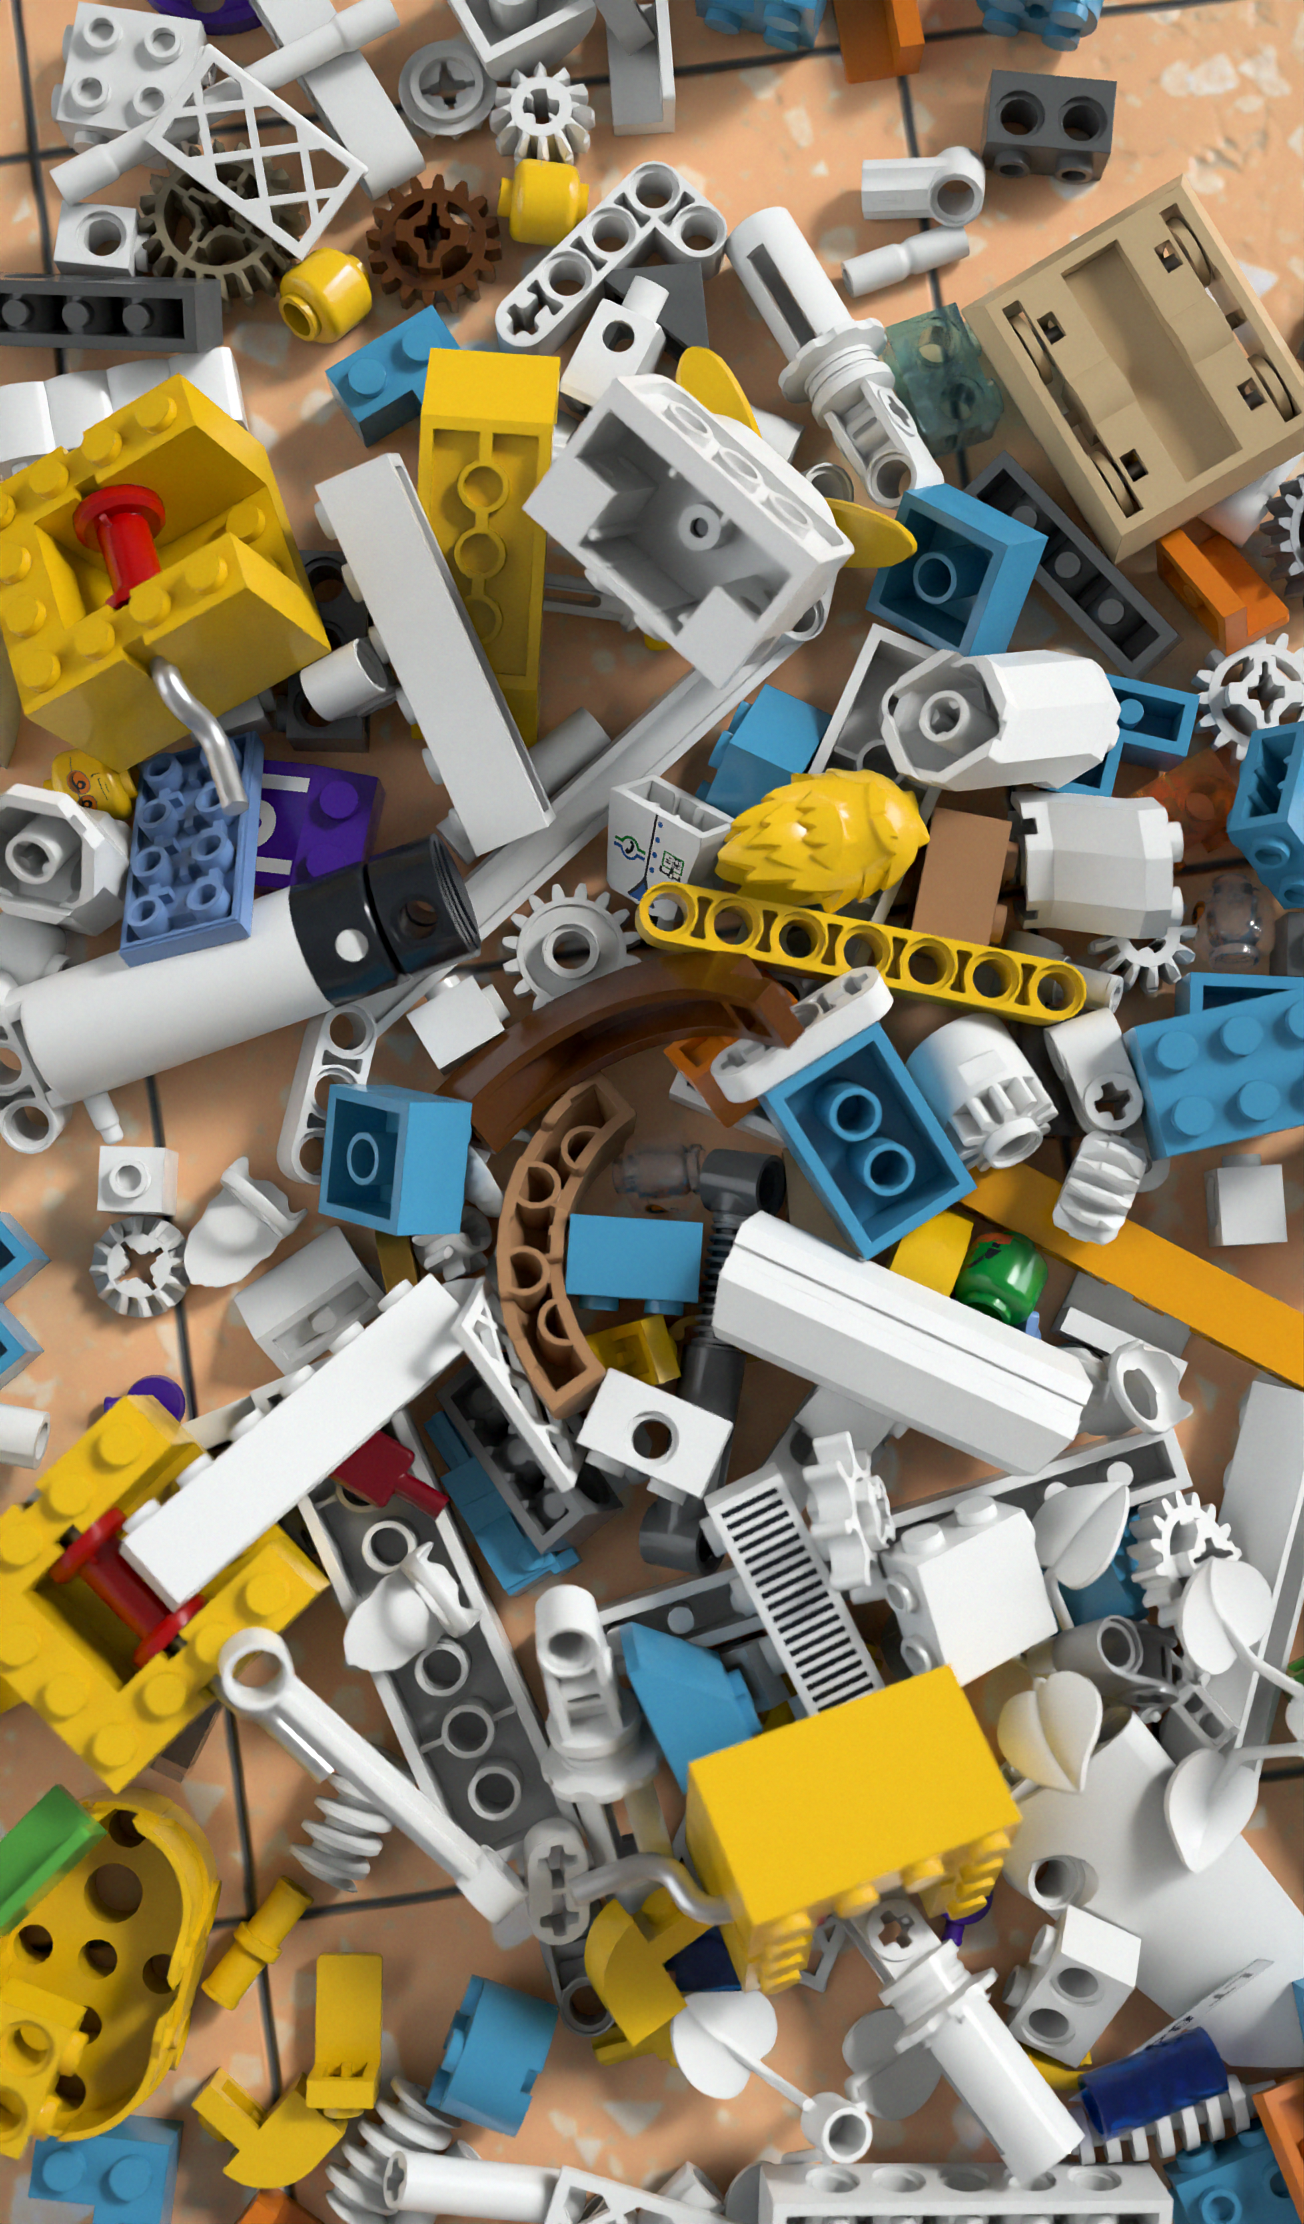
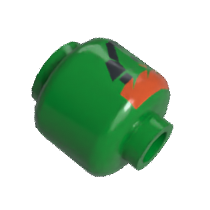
M1014 1231L987 1233L975 1238L963 1260L953 1289L959 1303L1009 1326H1015L1026 1322L1030 1317L1049 1273L1046 1261L1039 1251L1036 1250L1035 1244L1025 1235Z

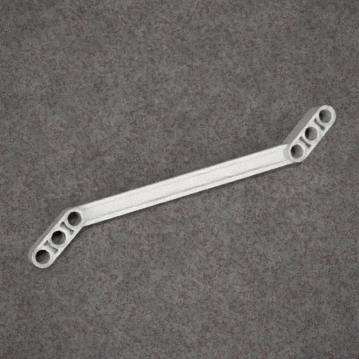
M825 462L800 473L823 497L854 502L852 480L847 472L838 465ZM837 573L832 578L822 597L805 612L795 625L794 630L782 634L767 654L759 661L741 667L724 689L719 690L693 666L549 799L556 819L548 827L496 848L463 879L473 906L481 942L608 825L611 788L652 774L660 777L805 641L815 638L822 632L827 621ZM456 965L417 979L411 976V979L406 983L309 1018L277 1146L276 1160L280 1171L288 1179L303 1184H321L322 1164L315 1172L308 1173L302 1167L299 1160L302 1145L311 1138L316 1139L322 1145L324 1151L327 1111L321 1109L314 1097L318 1081L324 1076H328L336 1084H366L377 1038ZM338 1014L347 1017L353 1027V1038L344 1049L337 1047L329 1034L330 1024Z

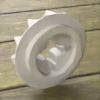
M443 40L423 46L407 60L400 74L398 90L400 103L411 125L416 124L425 130L431 139L436 135L451 136L457 141L462 133L472 129L480 131L485 118L491 111L495 110L494 94L497 91V82L487 74L471 45L460 41ZM448 71L449 80H453L455 89L466 90L456 94V103L452 110H448V105H444L442 96H431L441 92L440 82H443L442 72Z
M135 1215L111 1224L101 1239L94 1244L92 1265L89 1269L98 1297L104 1300L117 1313L132 1317H152L174 1307L183 1298L190 1286V1280L184 1268L186 1238L171 1223L152 1216ZM126 1245L130 1249L136 1250L140 1255L157 1253L161 1249L164 1251L156 1257L157 1261L150 1267V1271L154 1276L152 1280L157 1286L156 1289L153 1288L151 1283H146L145 1280L139 1277L130 1280L125 1279L122 1282L119 1281L120 1278L126 1275L125 1271L132 1265L128 1257L130 1253L126 1249Z

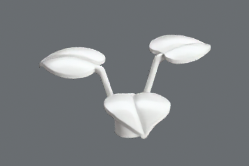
M1104 1482L1065 1489L1049 1498L1038 1509L1031 1522L1036 1534L1034 1546L1040 1567L1047 1569L1043 1575L1047 1593L1063 1631L1073 1628L1074 1624L1059 1591L1058 1580L1070 1589H1083L1096 1581L1111 1563L1121 1541L1129 1512L1130 1490L1121 1482ZM893 1610L882 1630L879 1647L889 1670L902 1682L916 1675L908 1667L902 1655L901 1643L904 1639L896 1612ZM1053 1636L1030 1647L1028 1654L1021 1652L1009 1659L1029 1672L1033 1680V1691L1019 1693L1010 1698L1004 1705L997 1726L998 1745L1006 1760L1028 1779L1055 1791L1082 1795L1087 1765L1099 1735L1102 1721V1703L1099 1692L1091 1681L1074 1672H1056L1052 1659V1647L1057 1636Z
M1212 1556L1201 1562L1195 1569L1181 1596L1178 1610V1633L1182 1648L1196 1667L1213 1675H1220L1228 1670L1238 1656L1246 1666L1294 1695L1286 1711V1722L1297 1740L1295 1743L1235 1748L1228 1753L1226 1759L1215 1750L1209 1748L1199 1749L1183 1759L1169 1779L1165 1791V1818L1184 1867L1194 1874H1198L1223 1854L1244 1829L1253 1813L1258 1797V1779L1251 1769L1240 1764L1247 1760L1289 1756L1304 1758V1686L1256 1657L1248 1648V1646L1257 1643L1265 1635L1272 1618L1273 1599L1268 1583L1258 1570L1245 1562Z
M721 1982L684 1993L683 1998L689 2006L671 2019V2045L677 2064L684 2077L703 2094L720 2099L736 2097L746 2086L751 2071H753L803 2110L801 2115L803 2135L816 2148L785 2153L781 2157L780 2164H804L820 2161L825 2166H828L833 2160L843 2164L857 2161L866 2153L872 2140V2125L865 2112L867 2111L877 2118L888 2121L902 2120L923 2106L935 2090L942 2075V2072L925 2049L916 2051L919 2047L917 2044L900 2054L893 2047L895 2040L905 2027L902 2017L898 2016L895 2012V2007H884L868 2012L853 2024L845 2036L842 2053L848 2067L854 2072L844 2082L847 2100L834 2092H822L810 2099L759 2061L770 2052L776 2041L777 2020L774 2008L769 2000L756 1989L744 1994L740 1982ZM756 2161L749 2164L736 2176L725 2196L723 2216L748 2224H757L761 2164L773 2163Z

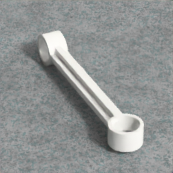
M249 1628L236 1633L225 1643L219 1656V1670L224 1690L229 1699L237 1706L247 1710L269 1709L452 1876L461 1892L484 1917L498 1925L529 1895L522 1880L498 1853L485 1844L479 1846L294 1675L287 1646L280 1636L268 1629ZM255 1650H265L276 1654L282 1663L280 1670L265 1685L245 1687L232 1679L233 1666L244 1654Z

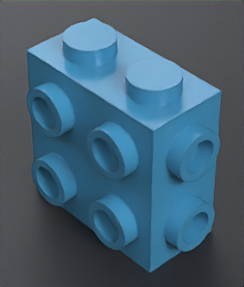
M1304 721L1252 731L1245 760L1241 762L1239 769L1240 781L1233 809L1229 811L1227 816V833L1230 841L1235 847L1240 849L1257 872L1260 882L1269 888L1284 910L1304 908Z
M1260 2117L1250 2120L1249 2129L1218 2143L1212 2144L1210 2141H1200V2147L1186 2151L1182 2148L1177 2152L1176 2160L1162 2165L1171 2186L1167 2191L1173 2199V2224H1302Z

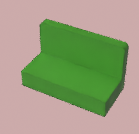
M56 1784L0 1841V1937L9 1935L108 1833L62 1784Z

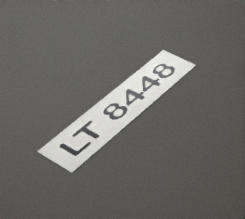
M1256 1959L1068 2101L1088 2102L1275 1963V1961Z

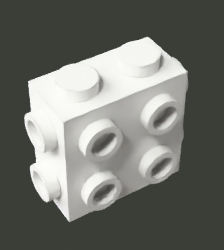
M78 1L74 25L68 24L63 34L62 55L64 62L67 64L63 84H55L51 98L52 119L58 123L69 148H73L77 153L81 154L96 145L106 144L160 115L202 56L203 48L209 44L202 22ZM213 65L202 81V91L205 89V86L211 87L214 85L217 66ZM200 132L174 145V147L189 157L188 149L190 143L192 145H202ZM159 153L141 164L154 169H167L166 163L168 159Z
M977 1496L960 1502L955 1507L954 1514L935 1524L919 1525L907 1530L902 1534L901 1542L878 1553L885 1574L883 1581L884 1594L888 1603L896 1612L904 1639L901 1643L902 1655L906 1664L916 1676L950 1663L960 1686H963L1058 1632L1051 1600L1047 1593L1035 1550L1036 1534L1030 1520L1027 1518L1024 1509L994 1501L989 1496Z

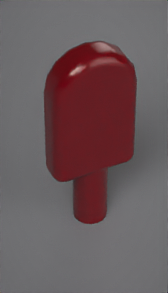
M380 1430L327 1476L376 1508L386 1507L393 1495L435 1521L450 1499L409 1473L408 1471L415 1461V1453Z

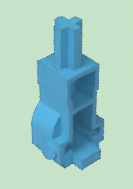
M439 1411L431 1416L432 1419L423 1424L450 1470L440 1480L472 1531L491 1569L509 1596L519 1597L552 1575L563 1577L571 1572V1569L584 1562L575 1547L568 1548L562 1553L560 1551L546 1554L539 1553L446 1411Z

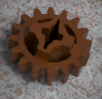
M436 174L432 188L423 189L419 179L412 177L410 178V194L403 196L399 191L391 188L388 191L392 206L390 211L380 207H375L372 211L375 225L379 229L366 231L368 247L370 250L375 251L368 256L373 274H383L379 280L382 291L386 296L400 289L399 298L403 309H410L416 300L423 301L425 308L432 304L435 310L437 302H446L448 309L452 314L459 312L458 297L465 294L470 300L477 303L481 299L477 282L480 280L485 283L494 284L496 280L495 267L490 262L502 260L501 242L495 240L500 235L499 222L497 217H486L489 209L484 195L476 197L469 202L467 182L461 180L453 191L446 190L443 175ZM450 213L462 219L467 225L457 224L450 216ZM439 229L441 240L437 244V250H433V260L430 263L428 250L432 247V241H436V231ZM396 259H400L401 266H412L419 274V278L406 272Z

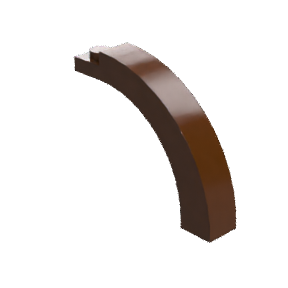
M698 951L674 954L616 970L559 996L497 1036L457 1069L433 1094L472 1103L471 1138L468 1145L497 1155L527 1123L571 1087L576 1086L583 1080L624 1058L669 1042L705 1036H730L789 1050L805 1032V1029L790 1009L792 1000L789 994L775 981L762 977L747 954L727 951Z

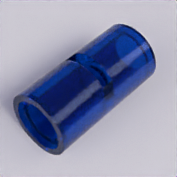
M1201 2026L1156 2043L1131 2056H1124L1077 2076L1079 2092H1081V2098L1096 2132L1104 2142L1113 2140L1229 2091L1227 2073L1219 2052L1208 2033Z

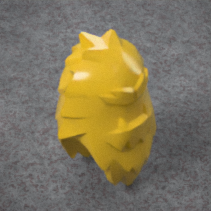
M830 768L825 773H794L791 775L792 784L774 789L760 800L762 804L751 807L730 824L732 831L724 839L726 844L717 852L719 862L714 872L722 880L742 885L743 887L736 892L737 895L795 907L821 904L825 913L833 914L855 898L858 903H861L880 888L883 892L891 888L913 863L917 850L929 843L930 837L919 815L915 793L912 790L902 791L891 779L868 769L846 771Z

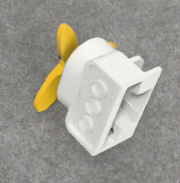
M700 346L687 348L681 356L676 371V383L658 374L615 377L522 507L527 514L586 567L584 573L591 584L609 596H618L635 612L633 616L634 621L644 631L645 646L649 650L662 651L673 647L719 690L727 686L741 667L759 661L767 654L782 634L793 629L805 612L822 597L832 578L841 567L881 568L894 566L910 559L917 551V543L913 535L901 523L885 514L856 503L823 497L806 478L762 439L750 404L733 372L720 356L710 349Z

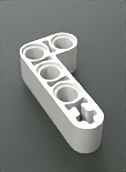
M658 161L642 163L633 169L501 302L495 316L500 353L552 356L595 313L601 300L605 299L604 279L612 270L638 268L654 252L668 265L701 262L703 281L712 279L719 274L725 262V245L728 231L725 218L712 203L668 164ZM657 194L665 197L669 202L661 208L653 209L642 205L640 200L647 195ZM692 236H705L713 242V246L706 250L697 251L687 247L684 241ZM607 237L619 238L626 244L622 249L615 252H606L596 246L599 241ZM564 280H573L583 286L581 291L571 296L559 295L553 290L556 284ZM538 304L542 306V310L540 312ZM535 326L536 333L531 336L528 331ZM517 327L520 328L522 331L514 336L513 330Z

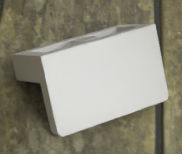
M654 0V4L639 5L655 32L656 38L631 56L622 47L605 20L614 137L675 132V85L668 0Z
M335 1225L237 1293L234 1301L255 1342L286 1376L300 1370L327 1351L328 1347L355 1322L358 1321L361 1325H364L382 1311L377 1305L387 1294L361 1262L344 1232L339 1226Z
M1077 1271L1050 1332L1070 1342L1085 1344L1102 1357L1113 1353L1117 1347L1142 1339L1145 1342V1346L1163 1350L1170 1355L1180 1370V1383L1189 1363L1180 1359L1191 1335V1332L1188 1331L1190 1326L1166 1314L1162 1317L1133 1301L1134 1296L1109 1283L1105 1286L1093 1277Z

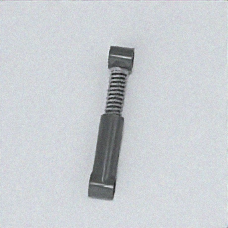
M714 1149L707 1155L700 1173V1198L704 1208L714 1212L712 1213L714 1216L712 1221L714 1223L710 1227L716 1234L708 1237L714 1245L706 1249L708 1253L712 1254V1257L704 1260L710 1268L703 1271L708 1280L700 1283L706 1288V1291L699 1294L700 1298L704 1299V1303L697 1305V1308L702 1311V1314L695 1317L696 1321L700 1322V1326L693 1328L698 1337H694L690 1345L683 1344L679 1367L681 1377L677 1379L675 1397L733 1423L732 1432L703 1497L726 1485L747 1355L741 1354L738 1349H735L734 1345L715 1336L712 1319L719 1275L727 1257H729L741 1224L760 1210L775 1216L783 1205L786 1194L785 1165L779 1156L773 1154ZM670 1429L668 1432L665 1454L669 1451L672 1444V1434ZM688 1494L682 1506L658 1495L657 1501L647 1509L639 1530V1549L644 1562L650 1565L702 1576H708L720 1567L725 1554L719 1557L715 1556L699 1523L700 1520L710 1516L703 1497L700 1500Z

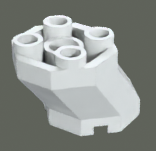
M941 649L899 677L893 693L899 699L893 716L886 712L880 728L897 772L911 781L952 791L1032 783L1034 786L1045 789L1050 787L1059 789L1100 764L1104 759L1105 753H1108L1115 747L1120 733L1117 720L1121 707L1103 668L1092 659L1049 650L964 657L958 652Z
M16 783L0 795V908L5 914L54 924L63 930L98 936L123 918L130 864L132 829L125 822L114 820L108 812L81 807L68 794Z
M1042 790L1012 792L1010 802L1016 811H1008L1007 821L1012 822L1009 841L1019 843V853L1010 885L1017 884L1018 886H1023L1025 899L1012 900L1014 915L1022 929L1050 927L1133 939L1165 937L1167 927L1181 926L1183 920L1182 894L1178 886L1173 887V862H1181L1183 857L1181 825L1179 822H1168L1166 808L1162 807L1154 797L1125 799L1046 792Z

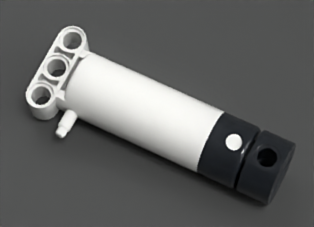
M436 833L370 856L369 862H354L254 899L251 937L131 968L119 955V950L20 987L9 973L0 968V1048L9 1049L14 1052L22 1065L20 1070L12 1069L6 1066L0 1059V1133L9 1146L18 1152L27 1154L40 1153L51 1146L71 1120L73 1113L72 1104L82 1100L95 1129L100 1131L104 1142L109 1145L117 1143L123 1139L124 1133L119 1125V1116L107 1091L408 982L411 976L417 979L480 956L481 940L473 906L464 881L446 845ZM416 901L426 902L435 911L424 910ZM31 1106L41 1110L48 1118L49 1126H39L30 1121L26 1115L25 1107Z

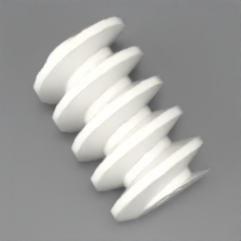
M366 1741L413 1785L417 1784L410 1765L406 1760L380 1745ZM332 1772L326 1779L339 1792L338 1797L335 1799L318 1795L313 1802L327 1816L325 1821L304 1819L301 1827L314 1840L312 1845L292 1842L288 1850L315 1877L338 1889L354 1893L358 1892L352 1880L365 1879L371 1869L364 1856H377L383 1847L382 1840L376 1832H391L394 1823L339 1773Z
M394 2076L390 2085L401 2099L398 2104L378 2097L374 2107L384 2120L382 2125L380 2126L368 2119H362L358 2124V2129L368 2142L366 2146L363 2147L353 2141L346 2140L341 2147L345 2157L351 2163L350 2167L346 2168L336 2162H329L325 2167L328 2178L335 2185L332 2190L326 2191L325 2196L336 2214L348 2224H387L385 2215L390 2216L399 2211L397 2209H390L387 2206L383 2191L385 2170L392 2154L396 2151H407L435 2155L434 2150L446 2149L452 2139L450 2128L457 2129L462 2127L459 2118L438 2111L437 2108L425 2104L429 2089L423 2085Z

